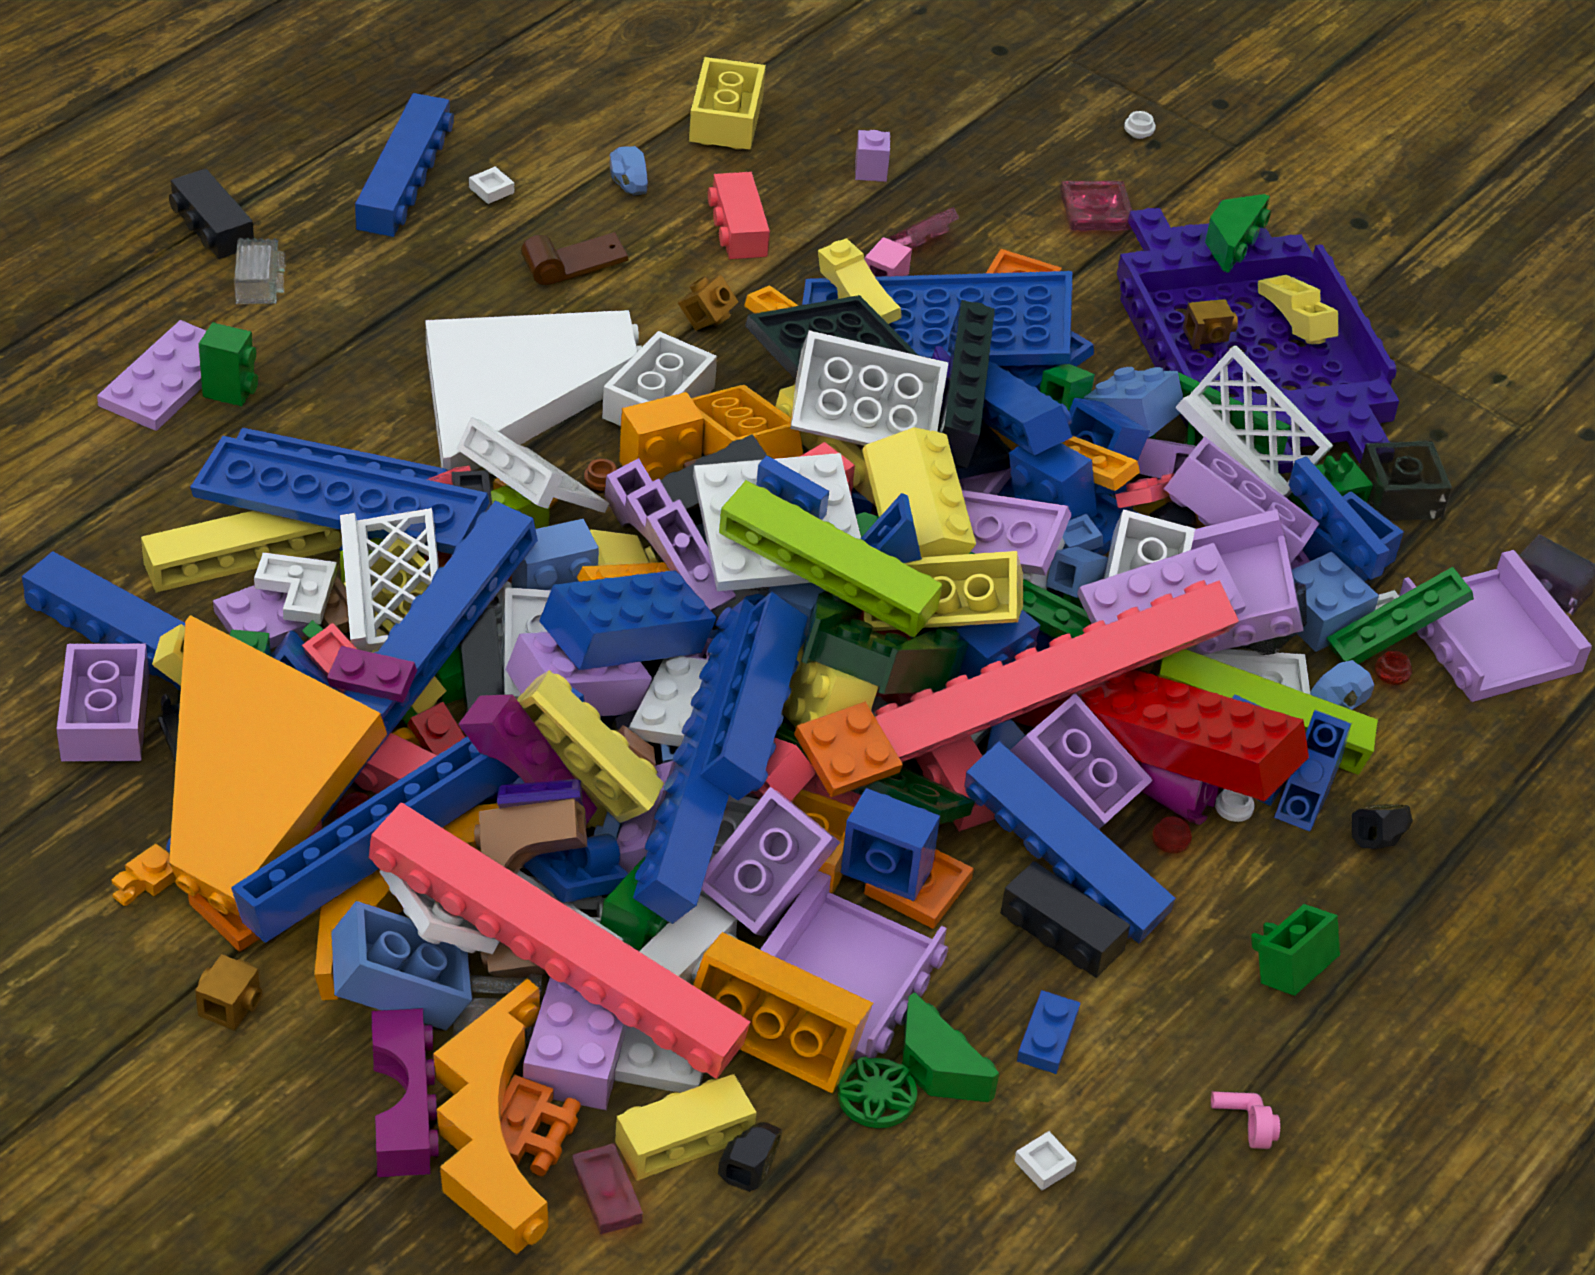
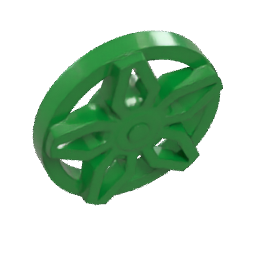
M865 1056L857 1059L855 1063L847 1068L838 1084L837 1097L840 1107L853 1121L871 1128H888L900 1124L911 1115L916 1104L917 1087L909 1073V1069L905 1065H899L896 1062L883 1058H868ZM879 1069L885 1070L882 1076H879ZM864 1070H869L873 1076L868 1077ZM857 1074L858 1080L855 1079L848 1082L853 1075ZM895 1075L898 1076V1078L894 1081H890L888 1079ZM903 1083L907 1086L909 1095L900 1089ZM857 1089V1090H860V1092H855V1091H850V1090ZM848 1100L857 1103L862 1102L863 1113L855 1109ZM887 1108L899 1111L894 1115L881 1117ZM870 1109H871V1110H875V1112H874V1114H873L872 1116H871Z

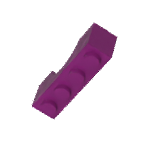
M513 694L479 696L458 724L481 754L501 761L515 771L525 783L575 779ZM582 788L583 807L585 808L587 825L596 812L597 807Z
M423 1008L372 1011L374 1071L394 1078L406 1090L403 1098L394 1107L375 1115L377 1177L430 1174V1157L439 1156L438 1130H429V1121L437 1120L436 1094H427V1086L435 1085L434 1059L425 1060V1051H433L432 1025H424Z

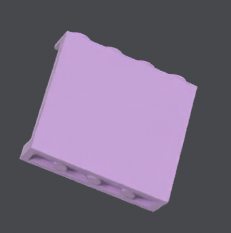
M1278 509L1195 529L1191 550L1211 543L1215 544L1246 607L1243 613L1236 615L1239 622L1229 632L1189 647L1187 650L1200 655L1211 654L1216 651L1249 645L1303 631L1285 532Z
M1514 550L1501 554L1497 569L1462 578L1472 589L1473 600L1417 631L1420 638L1424 639L1434 652L1439 663L1444 665L1454 678L1456 685L1463 690L1471 702L1583 672L1592 647ZM1409 577L1404 578L1399 596L1416 587Z
M817 871L760 950L873 1002L853 1059L857 1060L865 1056L875 1058L878 1052L884 1054L889 1048L894 1036L893 1029L897 1023L900 1025L905 1023L908 997L914 992L921 997L929 984L932 969H940L948 953V947L944 945L947 928L941 926L934 938L931 939L829 893L831 876Z

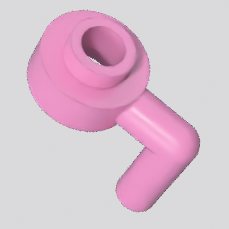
M1235 1092L1211 1093L1212 1109L1248 1111V1140L1251 1148L1270 1149L1272 1141H1278L1280 1135L1279 1116L1273 1115L1270 1106L1263 1105L1262 1098L1258 1094Z

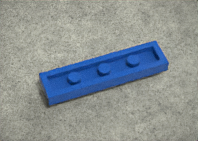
M1307 456L1295 460L1288 484L1293 494L1301 499L1311 511L1313 517L1321 522L1334 541L1342 546L1352 558L1354 564L1361 568L1370 580L1381 576L1390 550Z

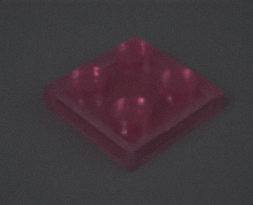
M1062 181L1060 193L1070 230H1132L1128 222L1129 213L1132 211L1124 181Z

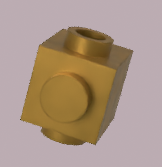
M221 954L212 968H206L199 979L198 987L195 990L198 1016L235 1031L249 1011L253 1012L261 1001L263 990L260 988L258 968L253 967L244 960H235Z

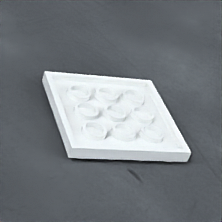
M841 453L774 459L829 490L827 515L823 518V521H827L843 532L861 539ZM762 460L694 466L693 477L717 591L811 583L719 533L722 506L745 480L756 485L758 464Z

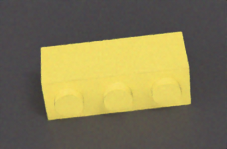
M732 1074L721 1079H710L701 1086L682 1093H671L662 1100L646 1106H636L628 1109L616 1117L615 1142L636 1181L725 1149L728 1142L739 1138L744 1131L755 1125L756 1111L736 1076Z

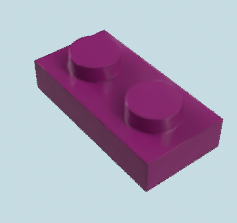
M341 646L327 676V680L331 687L404 703L417 669L415 662Z

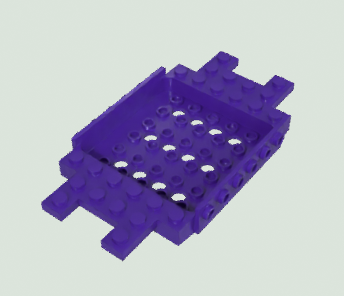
M1160 208L1130 211L1128 222L1144 251L1120 254L1117 270L1121 291L1120 300L1155 367H1161L1163 371H1178L1201 382L1230 350L1228 348L1237 346L1245 351L1244 354L1330 443L1347 441L1359 464L1392 459L1394 448L1379 423L1391 422L1395 419L1399 399L1393 391L1391 383L1392 379L1396 376V365L1388 356L1383 347L1382 340L1376 336L1368 317H1365L1360 309L1357 298L1351 294L1346 285L1345 278L1340 275L1334 265L1333 258L1328 255L1323 245H1315L1314 252L1312 253L1302 234L1271 237L1266 228L1260 227L1257 240L1253 246L1248 245L1243 261L1241 263L1236 262L1228 273L1222 270L1205 243L1209 223L1170 227ZM1288 275L1320 289V302L1338 310V336L1326 338V341L1321 344H1308L1304 339L1292 334V326L1283 313L1271 301H1268L1266 297L1258 293V280ZM1226 299L1231 311L1237 315V331L1230 332L1228 342L1200 344L1199 349L1193 350L1183 330L1185 316L1175 310H1187V305L1191 302ZM1246 302L1249 303L1252 306V308L1245 309L1242 305L1236 303ZM1300 340L1303 341L1306 344V346L1299 347L1296 343L1289 341ZM1268 343L1276 349L1269 351L1266 347L1259 344ZM1206 350L1213 353L1214 357L1206 358L1205 355L1197 352ZM1233 359L1228 364V380H1243V367ZM1315 382H1324V383L1328 384L1329 386L1320 387V386L1315 385V384H1313V383H1315ZM1289 385L1296 387L1298 390H1288L1282 387ZM1209 386L1221 392V386ZM1228 386L1229 393L1236 396L1232 398L1244 403V387ZM1251 386V390L1260 389L1265 391L1261 386ZM1252 392V405H1267V393L1257 394ZM1276 411V419L1291 426V417L1285 411ZM1180 414L1185 426L1188 427L1189 421ZM1288 436L1284 455H1293L1291 449L1292 436ZM1300 436V447L1317 445L1310 437ZM1278 460L1279 474L1292 472L1293 461Z

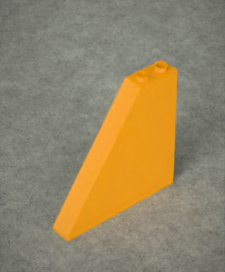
M191 615L185 621L169 864L177 878L175 883L182 891L191 896H195L197 893L207 898L208 902L216 910L223 914H228L230 911L240 916L231 887L303 842L383 741L387 731L381 713Z

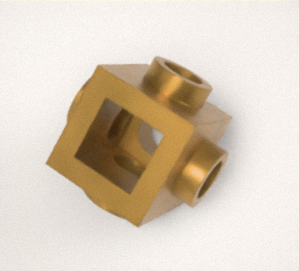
M720 274L709 280L706 276H703L689 286L691 292L680 300L678 305L695 331L711 324L717 326L731 316L729 310L739 301Z

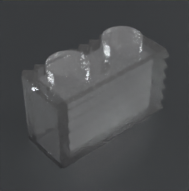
M238 239L234 281L236 304H277L278 293H284L285 251H279L277 239Z

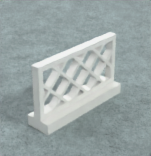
M1237 346L1231 347L1192 393L1184 397L1175 407L1203 437H1206L1286 498L1289 497L1292 491L1288 486L1289 481L1286 482L1278 473V460L1293 461L1294 465L1295 460L1307 456L1316 465L1333 447L1328 439ZM1233 359L1243 367V380H1228V364ZM1209 386H1221V405L1211 404L1203 395V392ZM1228 386L1244 387V405H1229ZM1251 386H1261L1267 392V405H1252ZM1230 410L1245 411V429H1235L1230 423ZM1252 411H1268V430H1253ZM1276 411H1285L1291 417L1292 430H1276ZM1254 435L1269 436L1270 454H1260L1254 448ZM1277 436H1292L1293 455H1277ZM1300 436L1310 437L1320 448L1312 456L1301 455Z
M473 417L470 418L457 446V450L531 502L548 509L554 497L603 513L606 512L609 503L529 448L517 445L484 421Z
M432 508L357 520L355 513L340 515L350 640L357 649L368 652L380 649L388 639V635L377 637V628L386 619L395 624L400 623L403 619L394 614L393 611L403 600L412 604L416 597L410 593L421 581L427 585L431 584L432 578L439 568ZM426 523V529L417 539L404 532L411 524ZM384 529L390 534L379 545L368 539L369 531ZM398 538L410 545L399 558L387 551ZM418 550L429 556V560L419 570L407 563ZM380 557L393 563L382 576L371 570V567ZM400 569L413 576L402 589L390 582ZM383 588L396 594L385 607L376 603L373 599Z

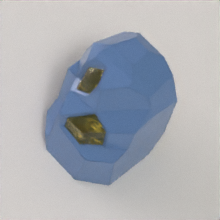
M633 146L618 147L610 153L609 166L611 178L627 193L634 196L646 194L647 172L643 152Z
M1353 660L1341 662L1326 672L1314 685L1310 694L1353 710L1371 697L1374 683L1367 670Z

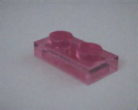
M952 207L938 212L889 238L894 242L902 245L907 244V247L914 248L925 243L926 239L924 236L931 234L933 238L949 231L950 229L947 224L959 218L955 208Z
M615 1144L573 1154L572 1165L600 1235L642 1223V1209Z

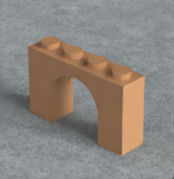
M573 798L479 811V824L475 825L474 828L475 842L478 849H481V853L517 874L526 862L540 854L587 847L585 808ZM501 942L498 943L493 954L481 952L484 968L488 969V972L499 980L547 974L544 969L530 960H523L516 956L511 948Z

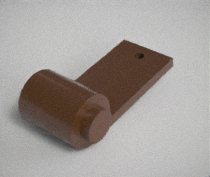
M615 232L557 250L551 239L547 236L534 235L528 238L521 247V254L537 283L542 285L554 284L629 261L628 255Z

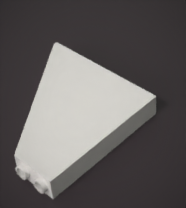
M629 310L425 320L426 352L441 468H445L448 471L455 467L470 466L471 471H474L481 467L457 450V446L471 417L484 421L517 445H521L602 400L603 386L642 348V346H636L639 342L638 325L632 324Z

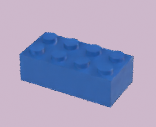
M674 570L555 584L551 589L539 622L578 670L702 653L717 617L686 583L684 578Z

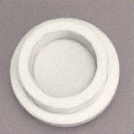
M1135 111L1126 119L1124 128L1132 137L1143 139L1154 133L1155 123L1149 113Z
M1224 789L1217 796L1215 807L1223 818L1234 822H1241L1252 816L1254 801L1252 797Z

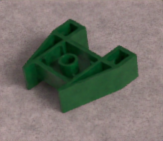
M828 591L818 594L806 632L802 655L803 663L808 664L816 661L879 686L878 692L881 694L918 693L930 688L933 692L946 689L945 684L948 681L958 677L969 642L959 639L960 634L949 628L938 627L937 630L933 629L909 641L905 637L894 633L882 635L872 631L873 626L860 620L863 611L860 608Z

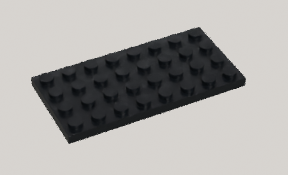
M860 295L749 314L745 325L795 380L801 350L809 331L918 355ZM981 420L980 436L968 468L955 465L959 480L1011 468L1009 453L1012 450L983 420ZM856 444V446L862 451L864 445Z

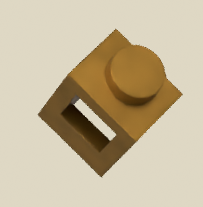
M1226 299L1188 303L1183 330L1193 350L1199 349L1200 344L1228 342L1230 332L1237 331V315L1231 311Z

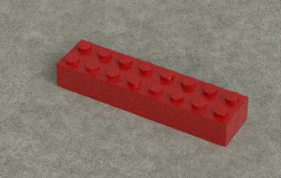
M1132 670L1076 693L1136 761L1264 802L1309 758L1303 719L1153 674ZM1072 695L1013 718L1014 722L1035 728Z

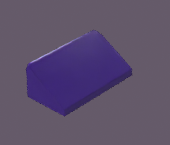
M571 779L501 785L498 791L497 803L499 808L574 798L583 806L581 780Z

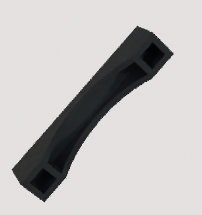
M961 300L950 331L947 351L950 353V370L937 432L947 435L954 464L968 468L980 436L995 309L979 302Z

